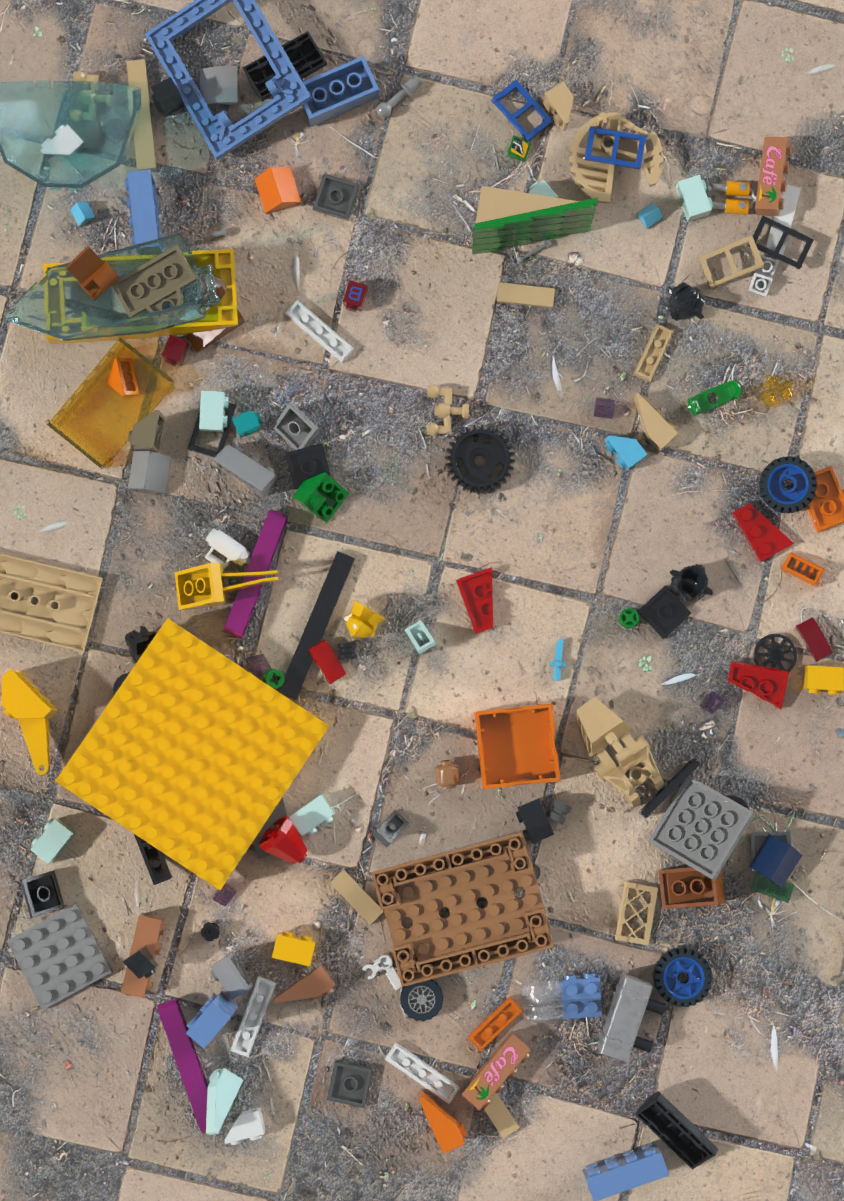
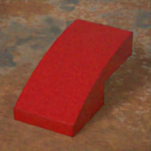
M326 640L308 649L329 684L346 675L340 661Z

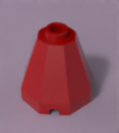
M284 815L273 823L275 826L272 829L269 827L258 842L259 846L265 852L292 864L301 863L307 857L306 852L308 850L292 820L287 815Z

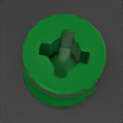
M627 608L619 614L618 620L622 627L632 628L638 623L639 615L636 610Z
M268 669L263 674V682L274 689L284 684L285 677L280 670Z

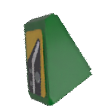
M513 135L507 157L525 162L531 144Z

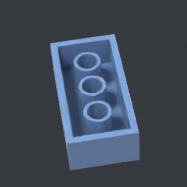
M359 57L304 81L303 83L312 99L303 104L302 108L312 127L379 98V88L365 57Z
M150 169L127 172L128 179H125V186L130 196L127 197V204L132 216H129L130 227L133 228L134 234H131L132 245L135 246V250L139 253L163 252L155 179Z
M222 992L218 995L214 993L188 1023L187 1027L189 1030L186 1034L205 1049L231 1018L238 1006Z
M648 1143L643 1145L640 1150H628L623 1153V1156L617 1158L611 1156L606 1158L605 1162L598 1165L597 1163L587 1165L583 1173L593 1201H599L669 1176L664 1158L657 1144Z

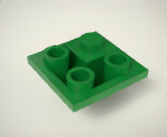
M324 472L303 481L292 497L318 518L328 523L350 493Z

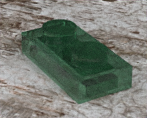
M756 872L750 890L789 903L795 885L786 882L780 888Z

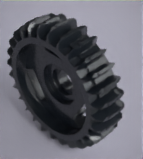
M481 424L479 430H477L476 425H473L472 431L466 427L465 434L461 430L459 431L460 438L454 435L455 443L449 442L452 449H446V452L451 455L445 456V460L450 462L446 463L445 466L447 468L451 467L447 473L448 475L454 474L451 480H458L457 487L463 484V491L468 487L470 488V494L475 489L477 495L480 494L481 490L486 495L490 488L493 493L495 491L494 486L501 489L500 482L507 483V480L504 478L505 476L511 477L508 470H514V467L510 466V464H514L515 460L510 459V457L514 456L515 452H509L513 446L506 445L509 439H502L504 433H501L499 436L497 435V428L491 432V426L484 430L483 424ZM473 437L492 439V444L473 442ZM476 456H483L485 464L482 466L477 465L474 461ZM456 459H462L468 475L464 477L461 475L455 461ZM498 463L502 464L504 467L494 480L488 478Z

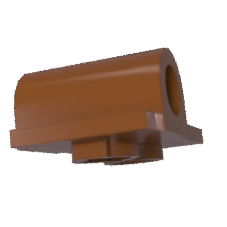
M89 246L65 267L80 282L79 285L94 301L121 278Z

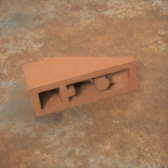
M321 964L274 997L273 1001L274 1003L315 998L322 994L325 997L334 991L332 987L335 986V982L323 964Z

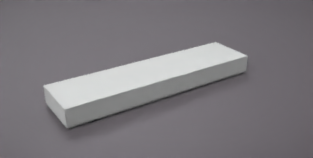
M787 185L786 192L782 194L784 209L780 210V216H773L774 221L791 228L801 188ZM771 226L765 247L775 251L783 232ZM789 234L787 235L779 254L784 255ZM763 253V255L766 257L778 260L766 253Z
M296 300L285 313L290 320L340 363H343L354 351V348L300 301Z
M261 976L257 977L230 1051L249 1058L277 982Z
M395 1042L385 1057V1060L448 1104H450L460 1089V1086L397 1042Z

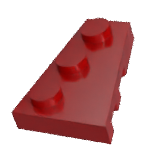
M750 503L732 512L759 562L794 544Z
M491 567L456 580L475 634L493 628Z
M731 661L728 681L782 709L789 671Z

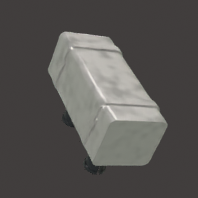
M625 973L621 974L605 1025L600 1033L597 1048L601 1054L628 1062L633 1047L647 1053L651 1052L653 1041L639 1037L637 1033L645 1010L662 1016L666 1004L649 998L653 988L650 982Z

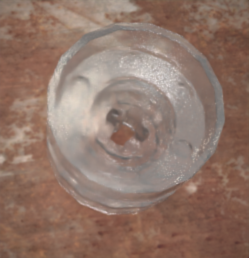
M541 980L521 984L522 998L531 1000V1002L523 1005V1009L532 1010L524 1012V1019L550 1021L565 1016L563 1009H555L564 1006V1002L555 1000L556 997L563 995L562 981Z

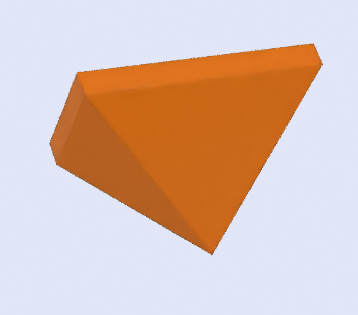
M132 358L114 359L107 384L122 396L140 395Z

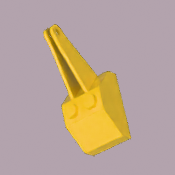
M208 563L175 572L179 610L227 604L226 593L279 580L278 577L263 578L225 587L224 579L269 576L278 574V571L223 573V567L220 563Z
M9 669L2 676L1 705L5 708L4 712L11 719H18L35 772L39 775H46L50 771L49 719L59 710L21 672Z

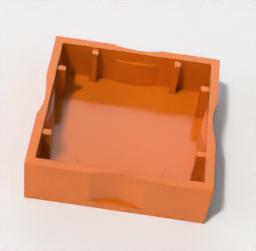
M552 703L474 712L482 789L561 781L558 753L554 740L555 727Z

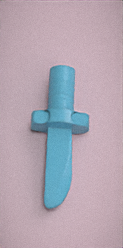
M559 639L556 643L555 662L550 661L549 664L554 666L553 680L560 681L561 667H566V663L562 662L563 639Z

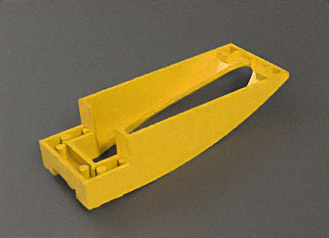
M234 249L182 251L193 271L209 274L221 279L225 283L226 292L223 298L211 308L190 319L173 324L102 327L90 323L85 313H82V318L67 319L65 288L81 287L79 285L80 282L65 268L69 263L43 264L47 340L49 344L117 341L179 335L238 326ZM163 252L98 256L120 274L133 271Z

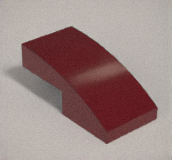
M813 617L796 626V630L806 643V648L815 662L833 654L827 639Z

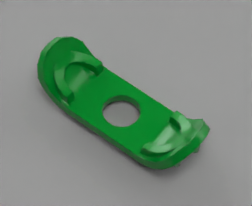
M731 380L694 395L688 399L689 410L696 416L741 396V386L737 381ZM710 393H715L718 397L717 402L714 404L709 403L707 400V396Z

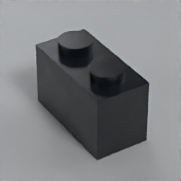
M171 77L151 87L153 103L157 111H162L165 117L184 107L180 92Z
M539 798L517 807L518 811L515 814L519 823H524L526 829L523 830L527 841L531 840L534 844L554 835Z

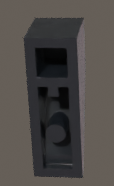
M134 834L153 885L171 879L172 875L164 854Z

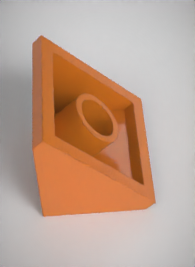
M270 167L254 178L266 214L301 204L290 167Z

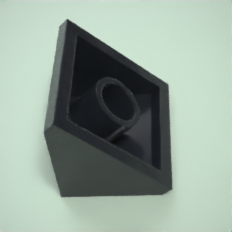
M54 870L20 880L30 918L65 908Z

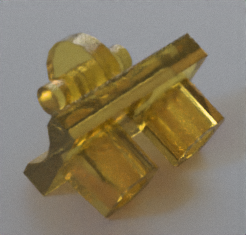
M769 374L766 376L767 382L762 383L763 389L770 388L761 392L757 398L759 401L763 400L766 407L770 408L778 404L774 394L780 392L784 401L794 396L791 387L794 383L792 379L776 385V383L781 381L780 376L773 378Z

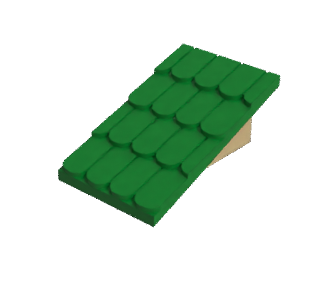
M482 186L473 231L472 254L501 251V248L523 246L534 241L558 239L561 235L588 232L591 229L598 198L574 201Z

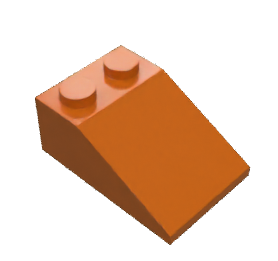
M423 1090L418 1091V1099L443 1154L464 1145V1138L467 1135L462 1121L458 1123L455 1116Z

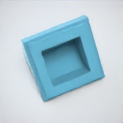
M87 201L76 202L70 210L79 227L96 219Z
M653 203L637 213V216L647 229L663 218L659 207Z

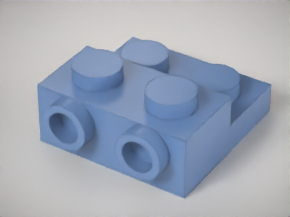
M595 973L583 974L584 977L576 978V975L570 974L564 975V978L560 979L563 1019L602 1016L599 976H595Z

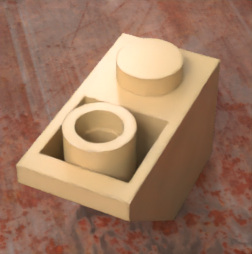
M564 81L547 91L543 99L547 111L552 112L556 125L561 126L563 130L567 129L574 98Z

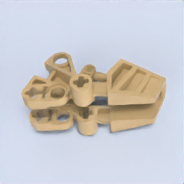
M596 697L576 710L577 723L588 756L591 757L596 754L601 761L600 764L594 767V770L603 782L607 780L620 789L633 808L642 803L635 789L647 779L657 792L665 787V783L650 752L651 747L642 735L633 739L628 732L632 728ZM619 737L625 744V748L619 743ZM607 744L613 746L617 754H615V757L620 766H616L604 749L608 746Z

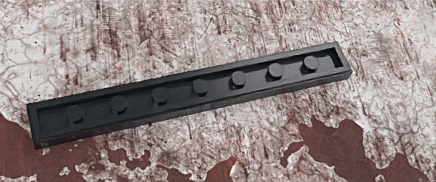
M337 551L285 675L284 684L279 689V693L297 700L313 661V657L308 649L321 642L355 558Z

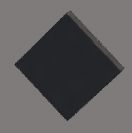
M323 443L285 452L295 490L307 479L324 472L330 475Z
M666 585L637 611L662 639H665L691 614Z

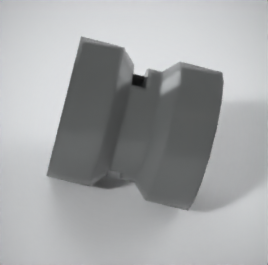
M555 799L552 803L554 810H549L546 816L563 825L566 820L564 815L570 813L572 807Z

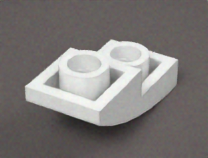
M760 255L764 262V267L754 271L748 291L766 297L779 261Z

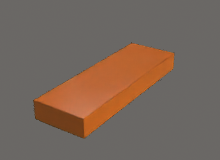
M509 996L467 1037L482 1051L523 1012L522 1008Z

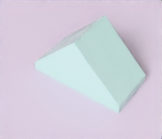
M421 620L405 629L419 655L436 646L434 639Z

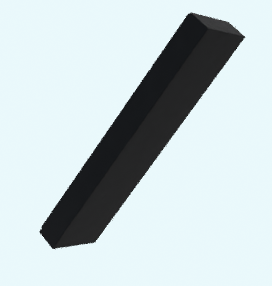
M691 759L639 811V814L643 818H647L701 763L697 759Z

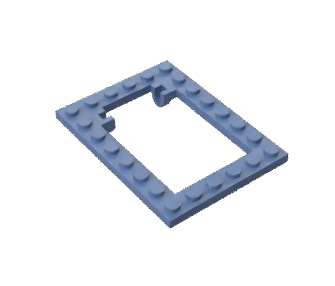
M195 0L145 33L146 38L166 73L172 78L186 108L217 160L312 99L255 0ZM231 1H234L276 76L265 82L274 99L235 124L228 118L229 115L225 110H222L215 116L212 114L171 42Z

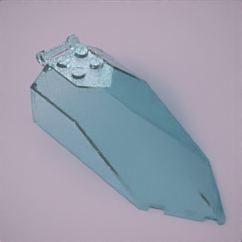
M177 233L99 254L98 256L102 261L105 260L122 277L175 245H179L198 279L181 289L183 294V304L173 307L171 302H166L163 310L150 313L146 309L140 314L129 318L112 286L94 301L79 285L80 282L65 268L69 263L50 267L45 272L47 275L39 283L35 282L15 303V308L10 313H5L4 317L8 322L68 341L152 333L205 319L206 306L217 305L220 303V299L216 294L213 280V266L206 265L197 268L191 247L183 235ZM205 275L209 293L208 297L203 296L200 276Z

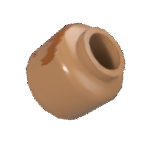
M443 760L440 765L435 767L436 784L441 786V789L456 788V785L461 781L460 767L452 763V760Z

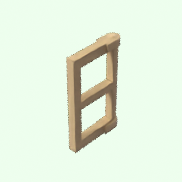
M752 235L698 257L709 283L708 286L711 289L764 267V262L761 259ZM749 242L757 264L738 272L730 249ZM725 252L733 274L714 282L706 259Z

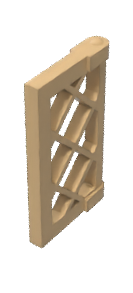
M629 881L624 882L615 940L649 945L658 887L631 883ZM629 888L635 889L638 894L628 900ZM646 891L651 892L648 904L641 895ZM640 896L645 906L636 912L630 902ZM629 904L634 914L625 919L626 905ZM648 908L647 921L644 923L638 913ZM637 916L642 925L633 931L627 921ZM624 923L631 931L627 936L621 935ZM645 927L644 938H638L635 933Z

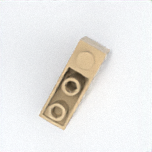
M637 393L634 401L645 437L660 452L678 434L676 432L677 428L671 422L667 423L663 419L664 415L657 408L654 409L649 404L650 401L645 395Z

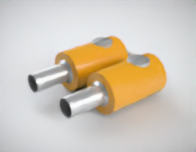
M727 181L726 184H713V190L725 191V195L748 197L749 192H751L754 198L750 206L749 200L726 199L725 203L712 202L713 209H724V213L747 215L748 210L756 202L757 196L750 189V182Z

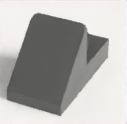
M394 810L372 835L387 848L409 822Z

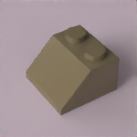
M160 410L150 413L133 426V431H129L128 442L136 451L159 453L165 419Z

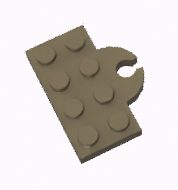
M175 245L122 276L112 287L129 318H133L147 309L150 314L158 318L167 319L170 318V315L164 311V304L171 302L173 312L177 314L183 305L181 289L198 279L179 245Z

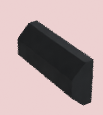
M308 31L282 45L301 80L327 66L326 60ZM264 55L243 67L253 90L262 102L272 96L265 82L276 76Z
M659 1091L650 1096L635 1114L692 1170L715 1156L719 1150Z

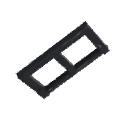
M765 216L761 217L753 234V239L759 251L799 270L802 268V264L814 239ZM765 224L783 232L775 251L756 243ZM788 234L806 242L798 261L779 254Z
M228 404L227 409H230L227 428L224 427V432H220L223 434L217 452L195 446L199 432L200 411L187 450L215 458L224 448L232 416H234L237 405Z

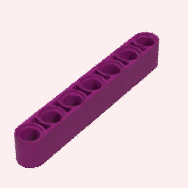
M269 510L246 572L269 571L285 529L288 515ZM266 576L245 577L241 583L263 579ZM263 584L238 590L224 627V633L240 639L243 638Z
M177 998L158 1004L157 1008L199 1129L204 1134L206 1133L208 1083L192 1038L186 1034L189 1029Z

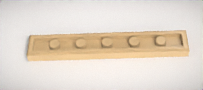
M146 60L126 61L137 171L157 170Z

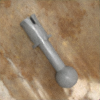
M414 75L404 85L401 84V90L387 103L382 102L377 106V114L382 118L388 117L391 114V109L405 96L410 98L411 93L423 84L420 78Z

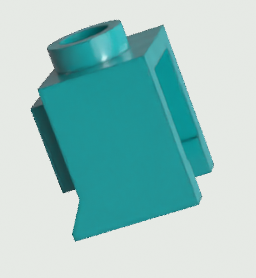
M249 410L239 414V417L232 416L240 438L261 430L259 424L263 422L259 412L254 413V411L251 412Z

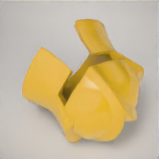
M353 600L352 610L344 618L350 636H354L355 639L374 637L377 627L386 620L383 616L356 600Z

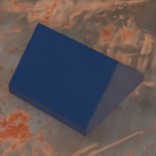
M769 834L748 867L782 888L802 857V854L791 845Z

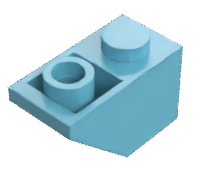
M609 435L604 440L606 443L604 445L608 452L614 453L617 457L616 462L627 471L647 456V453L636 439Z

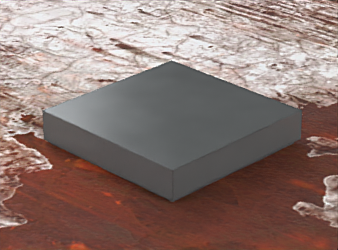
M323 174L312 208L313 211L349 221L360 185Z
M335 1060L327 1100L365 1108L373 1068Z

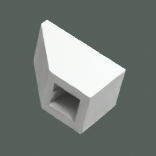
M68 124L66 126L61 125L55 131L56 136L52 140L48 138L42 143L41 146L43 148L40 151L45 155L72 156L85 142Z
M260 1107L240 1113L225 1138V1144L231 1143V1145L242 1143L243 1139L257 1140L262 1138L261 1135L265 1133V1126Z

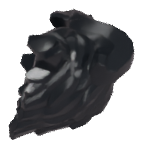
M685 282L677 287H667V291L671 295L669 311L671 312L670 316L676 321L678 319L685 320L694 316L699 319L704 318L702 307L705 299L702 297L700 289L691 287Z
M696 564L684 567L681 571H670V574L673 576L671 578L670 590L678 594L681 600L696 603L705 595H713L712 589L707 586L708 578L705 573V567H702V565Z
M140 626V632L133 630L125 635V642L129 647V654L132 657L133 664L137 663L157 632H150L145 626Z

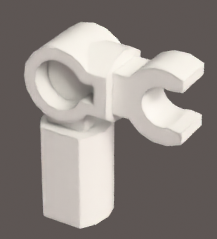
M388 953L382 954L378 959L374 960V964L369 963L362 968L363 971L367 968L372 969L373 973L367 977L368 979L374 978L378 971L386 970L385 974L394 989L397 990L402 987L397 967L393 966V957Z

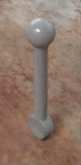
M546 240L540 247L524 256H518L517 262L523 263L524 259L538 251L550 248L552 245L551 241Z

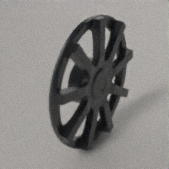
M770 634L758 641L753 656L757 666L764 667L771 662V668L774 669L777 663L781 670L790 672L796 664L797 651L793 642L786 636ZM774 637L783 639L779 647L775 646ZM771 638L772 648H769L764 643L766 639ZM787 641L792 648L782 651L781 648ZM760 645L763 646L768 652L758 653ZM793 652V660L785 658L784 654ZM758 656L767 657L768 659L760 665ZM782 660L791 663L787 670L784 669L781 663Z

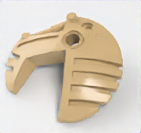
M601 112L600 115L587 121L576 133L569 152L572 154V156H569V163L573 164V167H570V172L576 175V177H573L576 185L583 186L585 189L581 188L580 190L591 199L598 198L597 202L610 203L615 165L584 160L590 126L620 131L621 124L641 135H646L641 165L650 187L656 185L663 166L659 168L664 158L663 156L660 157V153L663 150L657 134L642 130L635 126V124L622 118L618 112ZM595 133L591 155L611 158L613 146L606 147L604 142L610 141L613 144L615 136ZM619 137L616 159L636 163L639 141Z

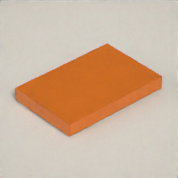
M832 466L814 472L817 480V489L813 500L807 506V510L817 533L844 523V494Z

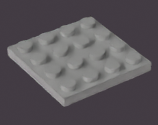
M688 776L648 842L715 881L755 813Z
M77 903L7 940L42 1010L113 972Z

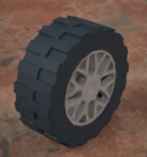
M432 979L404 986L400 995L401 1007L404 1013L415 1021L431 1020L442 1008V990L438 983Z

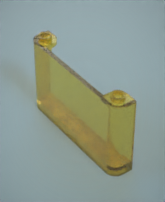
M120 337L47 425L99 468L108 469L114 462L113 458L127 443L129 431H133V426L152 413L162 399L173 392L175 382ZM132 358L140 395L122 396L107 384L114 359Z

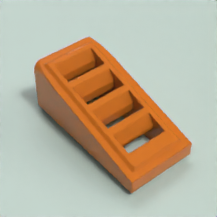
M792 552L789 553L781 568L815 588L825 573L824 568ZM793 559L797 560L793 569H790L789 567ZM800 563L804 564L800 572H796ZM807 567H810L807 576H804L803 574L805 570L807 569ZM815 570L817 571V574L814 580H812L810 578Z

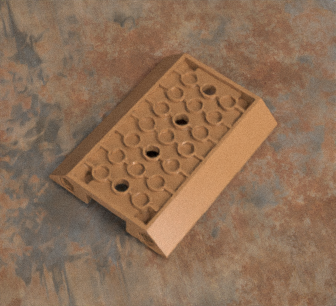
M522 832L371 872L380 908L384 910L394 946L392 952L402 987L554 948L537 878ZM517 887H522L525 890V896L522 898L516 897L514 890ZM479 897L487 899L488 905L485 908L477 905ZM447 907L450 910V916L447 918L442 917L439 912L440 908ZM404 917L412 919L413 925L407 928L403 925L402 920Z

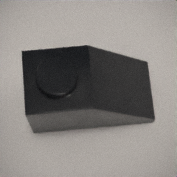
M146 946L123 961L139 979L143 976L147 979L156 972L154 968L158 966Z

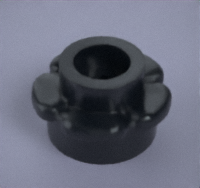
M205 923L201 929L202 937L207 941L217 939L220 935L218 924Z

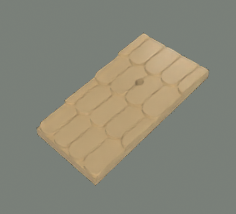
M0 554V633L84 652L103 578ZM13 592L16 594V598L14 600L11 598V594Z

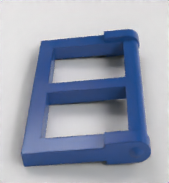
M517 80L513 81L491 99V102L497 106L527 142L531 141L553 122ZM516 88L528 103L511 115L500 100ZM533 107L544 121L530 133H527L516 119Z
M590 126L584 160L640 169L646 135ZM595 133L615 136L611 158L591 155ZM619 137L639 141L636 163L616 159Z

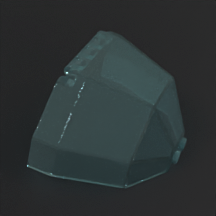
M27 80L0 82V153L4 163L43 187H50V190H61V187L69 188L70 191H79L80 188L102 177L124 162L141 110V88L118 83L106 84L105 82H91V89H89L88 82L79 81L72 82V89H70L69 81H54V88H51V81L37 80L36 84L33 81ZM68 124L85 142L72 156L45 155L40 151L43 148L41 146L42 143L48 138L52 140L56 136L55 131L61 125L66 126Z

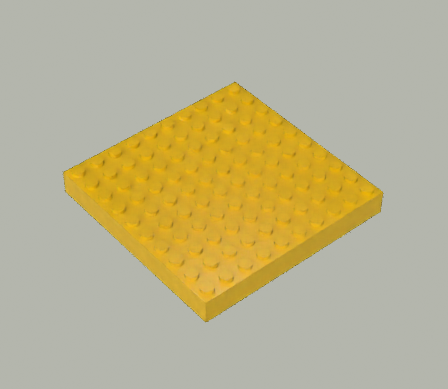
M167 618L55 782L218 890H221L329 728V725Z

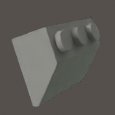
M227 444L213 459L216 465L265 497L277 479V476L274 474L275 470L267 465L265 467L258 464L259 460L252 455L247 457L243 454L244 450L234 444L232 447Z

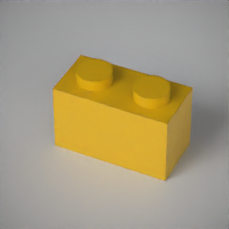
M804 666L803 689H807L809 693L820 694L821 690L828 691L830 695H840V692L844 691V668Z
M289 931L278 933L272 958L310 966L316 941L312 940L313 937L301 935V938L293 936L294 933Z

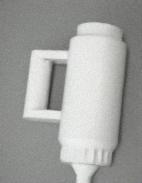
M214 528L209 533L206 541L211 546V549L205 556L208 561L220 563L223 571L231 561L240 566L249 564L251 553L247 551V548L220 529L216 530ZM216 550L228 558L227 561L223 562L212 554L213 551Z

